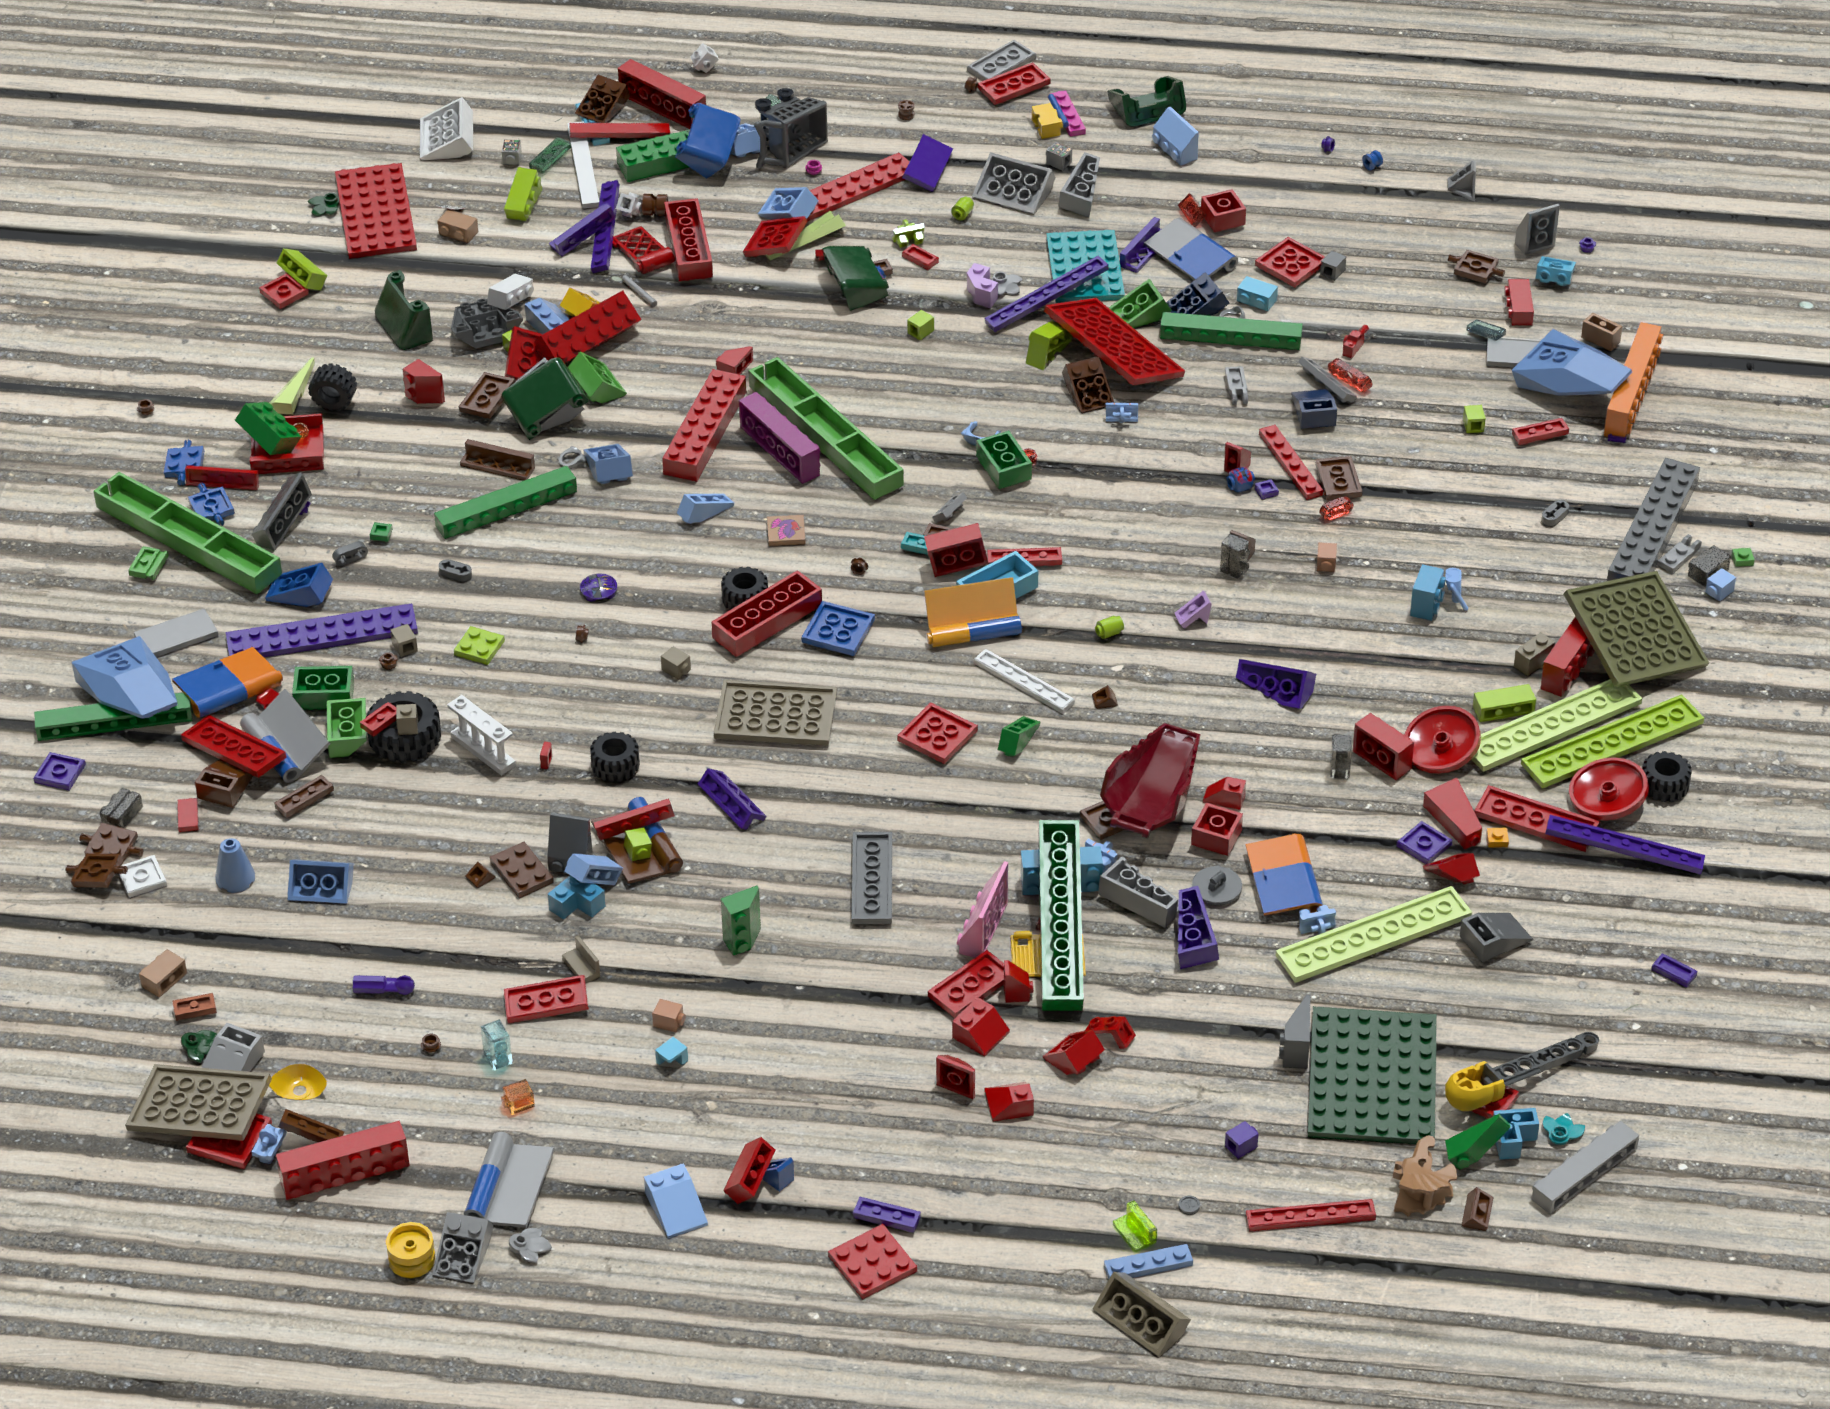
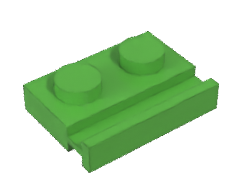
M143 546L128 569L129 576L144 579L149 577L151 580H155L168 558V551L161 552L160 549Z

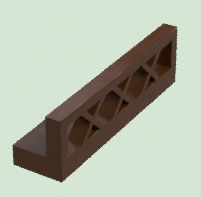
M471 439L466 440V453L460 461V466L522 481L529 479L535 469L534 454ZM473 458L476 459V461L469 462L468 459ZM488 462L493 463V465L486 466L484 464ZM504 466L510 467L509 469H506V470L500 469L501 467H504ZM524 470L526 471V473L520 474L517 473V471Z

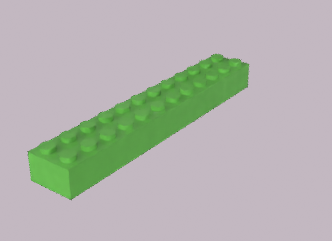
M779 357L765 362V379L764 366L762 364L748 370L749 387L764 397L772 406L776 407L777 411L786 416L814 444H817L820 451L874 500L904 486V469Z
M121 472L108 479V484L104 482L93 491L96 508L255 594L261 592L282 574L280 557Z

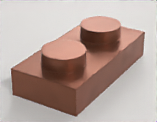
M213 993L172 1000L176 1021L217 1013Z

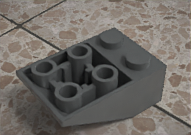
M1476 913L1461 920L1460 937L1481 962L1533 941V938L1511 913Z

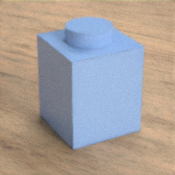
M1721 568L1707 579L1705 593L1718 601L1723 600L1734 591L1736 577Z

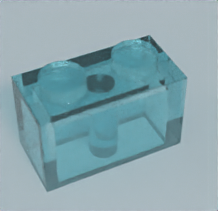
M500 1019L480 1026L483 1053L492 1069L496 1070L512 1064L510 1036Z

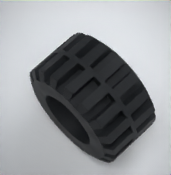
M323 364L322 367L319 366L315 371L308 386V393L312 396V401H315L316 405L322 406L325 410H344L350 405L356 392V378L352 376L350 371H347V368H342L338 364Z
M748 566L746 568L731 569V572L725 573L726 576H723L721 581L722 602L725 608H729L730 611L767 589V576L762 571H758L757 568L752 569Z
M616 731L612 733L607 732L603 736H598L597 740H594L590 746L592 771L596 773L598 778L602 777L604 781L621 782L623 779L627 780L630 776H634L636 774L635 771L639 769V746L636 743V739L631 738L629 734L625 735L624 732L616 733Z
M1662 751V753L1655 752L1654 755L1650 754L1647 759L1645 758L1642 769L1648 780V797H1653L1656 801L1661 800V802H1674V800L1678 801L1681 797L1686 796L1689 791L1692 774L1691 765L1686 758H1682L1680 754L1676 755L1675 752L1667 753V751Z

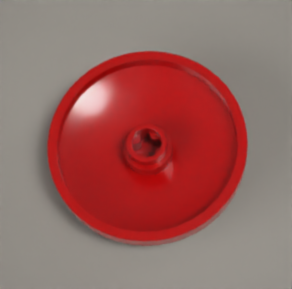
M1438 706L1422 712L1413 719L1404 734L1414 741L1412 764L1424 772L1435 774L1447 773L1463 767L1475 756L1481 744V731L1477 720L1471 713L1456 706Z
M1615 757L1599 759L1583 766L1573 776L1569 785L1571 803L1577 812L1583 816L1601 821L1615 820L1633 813L1644 803L1649 790L1647 776L1639 765L1630 760Z

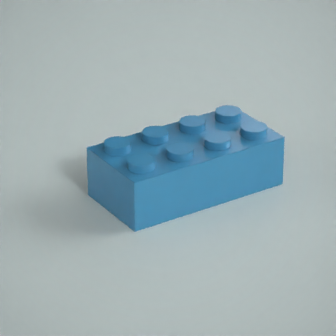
M1101 846L1080 847L1081 892L1099 891L1100 876L1103 874ZM1039 849L1021 850L1020 878L1022 895L1039 894Z

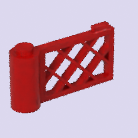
M642 226L613 236L612 245L623 251L635 263L636 270L641 272V274H646L675 261L670 247L661 245Z

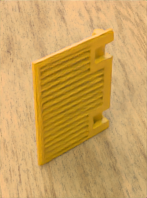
M1030 931L1014 932V935L1010 936L1012 963L1028 972L1029 977H1041L1040 934L1032 935ZM1082 934L1083 976H1086L1084 942ZM1018 939H1028V945H1018Z

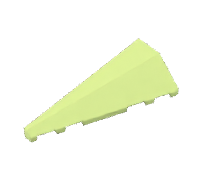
M829 211L802 230L790 251L846 225L839 214L834 216ZM777 253L765 256L769 260H773L784 254Z
M313 357L306 362L269 402L277 413L293 415L299 397L303 396L315 364Z

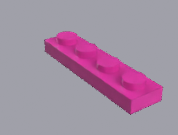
M1067 91L1050 93L1055 96L1069 122V126L1066 128L1069 136L1086 134V128Z

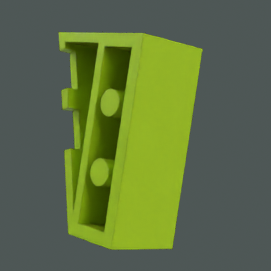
M517 168L504 207L508 219L527 221L543 190L541 177H539L537 170Z
M1051 320L1031 331L1028 338L1030 342L1025 364L1044 371L1046 363L1049 360L1053 361L1055 359L1054 354L1057 351L1061 352L1072 341V334L1063 329L1055 320Z

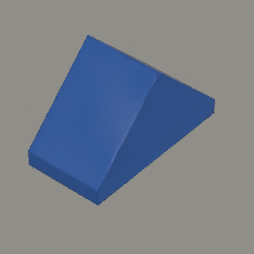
M789 1157L770 1161L762 1179L780 1192L794 1181L793 1159Z

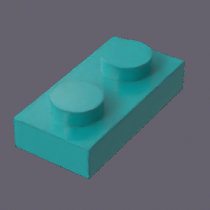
M906 532L901 542V549L928 555L925 535Z

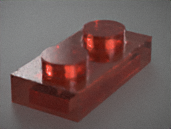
M1190 193L1178 204V207L1194 227H1197L1207 216L1195 197Z

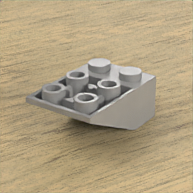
M226 1023L216 1035L201 1068L250 1072L265 1053L262 1036Z
M447 1212L432 1275L475 1283L489 1246L493 1224L488 1219Z

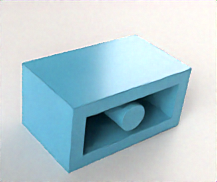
M1248 276L1245 277L1237 288L1238 302L1265 311H1269L1277 301L1278 286Z

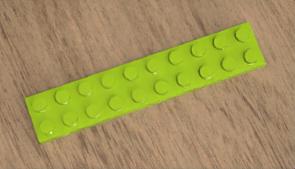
M1681 694L1522 758L1521 765L1543 789L1574 776L1583 766L1603 758H1619L1704 723V717Z

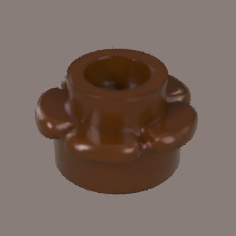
M968 77L964 88L969 92L972 90L976 91L979 83L977 78Z
M143 399L138 402L137 411L141 412L142 415H149L155 409L152 401L149 399Z
M854 558L851 561L853 573L861 575L868 570V563L863 558Z
M586 625L577 626L575 640L581 641V643H583V640L588 639L589 629H586Z
M387 652L380 656L379 662L382 668L390 670L396 667V661H398L396 655Z
M429 1033L422 1038L421 1048L427 1052H435L441 1047L440 1039L436 1034Z

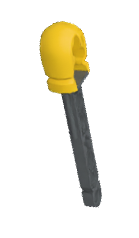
M1584 1032L1576 1035L1575 1038L1563 1040L1494 1068L1485 1061L1464 1068L1449 1077L1445 1084V1097L1457 1110L1471 1111L1501 1099L1505 1093V1087L1579 1058L1583 1053L1586 1055L1594 1052L1598 1047L1599 1037L1593 1032ZM1584 1040H1590L1594 1042V1044H1589ZM1569 1046H1574L1578 1050L1570 1049ZM1556 1052L1561 1054L1562 1056H1556L1553 1053ZM1520 1065H1526L1530 1069H1524ZM1504 1072H1511L1514 1075H1507Z

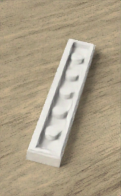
M987 649L974 658L975 665L1062 714L1075 704L1074 698Z

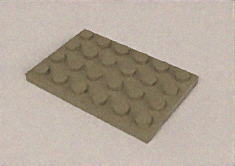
M723 680L714 728V739L829 746L837 687Z
M154 1064L125 1124L127 1131L244 1141L272 1080L270 1073Z

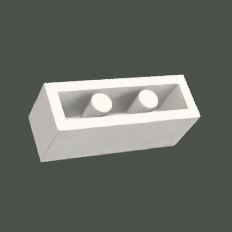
M518 274L511 275L489 287L487 304L504 310L531 296L534 289L532 286L533 279Z

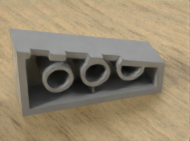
M1123 856L1100 876L1098 894L1163 927H1166L1176 918L1178 899L1161 885L1156 886L1153 883V879L1149 876L1144 877L1139 873V869L1135 865L1130 866L1127 863V859Z

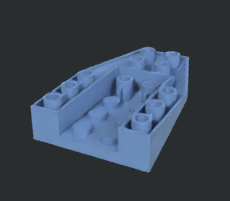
M1552 329L1512 369V373L1519 388L1563 396L1612 394L1632 373V369L1603 352Z
M140 636L71 662L75 682L103 705L140 718L152 717L156 713L170 710L178 705L168 672Z

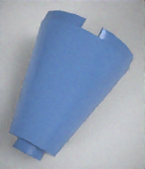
M233 838L221 842L215 874L217 886L221 890L222 888L226 889L229 893L247 890L252 881L253 883L255 881V871L240 842Z

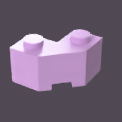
M974 263L967 272V290L971 293L975 304L991 308L998 299V282L990 280V267Z

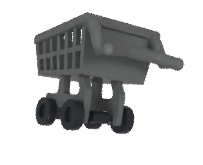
M782 88L777 91V98L781 102L772 106L771 100L767 98L756 100L755 108L761 113V122L757 121L754 123V127L760 137V154L756 167L761 169L764 164L783 166L786 169L828 142L827 102L810 97L800 100L794 96V92L790 88ZM766 141H769L770 152H771L777 159H775V158H765V157H766V154H767V142H766Z

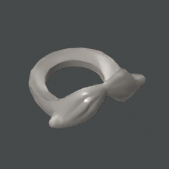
M1236 306L1222 311L1220 317L1235 315L1241 312L1239 318L1245 319V312L1240 306Z
M570 446V448L560 454L559 463L562 467L568 466L570 469L579 463L585 462L586 458L578 448ZM570 453L579 455L573 462L563 463L565 455Z

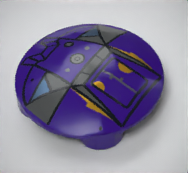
M592 574L582 580L580 590L586 596V600L590 602L605 598L612 599L615 597L617 582L612 576L607 574Z

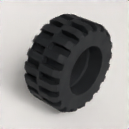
M398 691L396 694L391 695L390 693L385 695V698H379L376 704L374 703L369 708L366 717L387 702L395 707L397 705L416 704L418 734L398 735V729L393 728L397 726V720L374 737L367 733L370 747L380 757L384 759L389 758L393 762H396V760L400 762H406V760L415 761L419 757H425L428 752L431 753L435 746L438 745L441 737L439 710H437L436 704L428 697H423L420 693L414 694L412 691H406V693Z

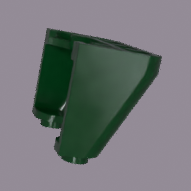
M1170 76L1160 77L1155 81L1154 93L1130 98L1128 93L1124 94L1120 89L1107 90L1110 103L1122 120L1129 126H1138L1158 121L1168 107L1174 109L1179 115L1186 111L1187 105L1183 81Z
M827 246L822 248L827 269L830 275L833 274L838 282L850 311L888 296V282L886 279H882L871 259L872 254L869 248H865V246Z
M398 270L387 276L374 311L376 319L399 349L408 350L433 341L430 308L424 301L415 300L409 303L405 298L403 287L405 276L401 270Z
M558 357L550 359L512 384L501 395L502 400L529 441L541 432L539 422L569 403L573 408H579L589 402L563 360Z

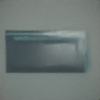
M1478 319L1468 324L1466 331L1496 341L1506 335L1505 328Z

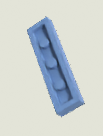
M1187 1244L1104 1261V1268L1108 1279H1110L1113 1272H1123L1135 1278L1193 1266V1258Z

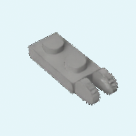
M1243 366L1225 367V376L1232 405H1237V395L1242 394L1243 404H1248V388Z
M1687 534L1681 542L1676 544L1658 560L1657 565L1672 574L1675 573L1700 549L1702 541L1696 540L1691 547H1688L1692 541V536Z

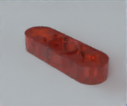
M1335 358L1328 363V370L1333 376L1360 392H1366L1372 387L1373 383L1368 375L1341 359Z

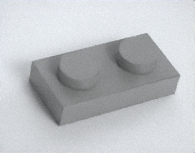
M962 492L953 496L932 516L933 520L936 523L941 520L944 522L949 520L953 516L952 512L959 510L963 506L962 503L967 499L966 495Z

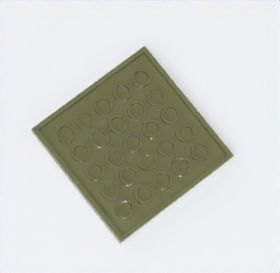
M1657 571L1568 589L1563 594L1615 687L1705 668L1709 664L1708 659Z

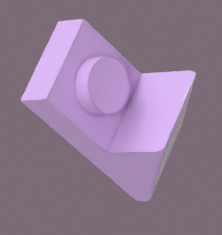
M1203 590L1176 611L1175 615L1184 629L1198 618H1201L1207 624L1212 604Z

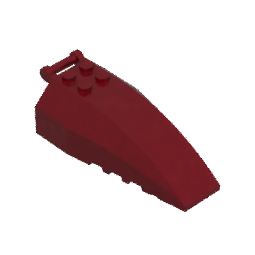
M1163 723L1153 732L1149 733L1145 740H1139L1138 745H1132L1129 751L1125 750L1114 759L1105 772L1100 797L1112 815L1110 827L1126 829L1141 834L1142 837L1148 839L1151 831L1176 819L1186 802L1201 734Z

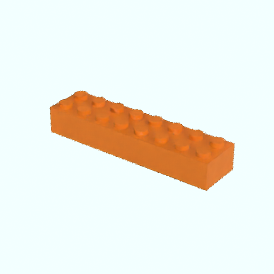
M1640 323L1624 364L1632 369V373L1619 385L1612 395L1607 408L1604 429L1605 437H1608V434L1621 437L1631 434L1633 426L1631 423H1635L1637 416L1635 412L1640 410V401L1643 402L1645 396L1644 390L1647 391L1653 369L1657 365V358L1661 354L1659 344L1661 345L1663 340V334H1661L1662 326Z

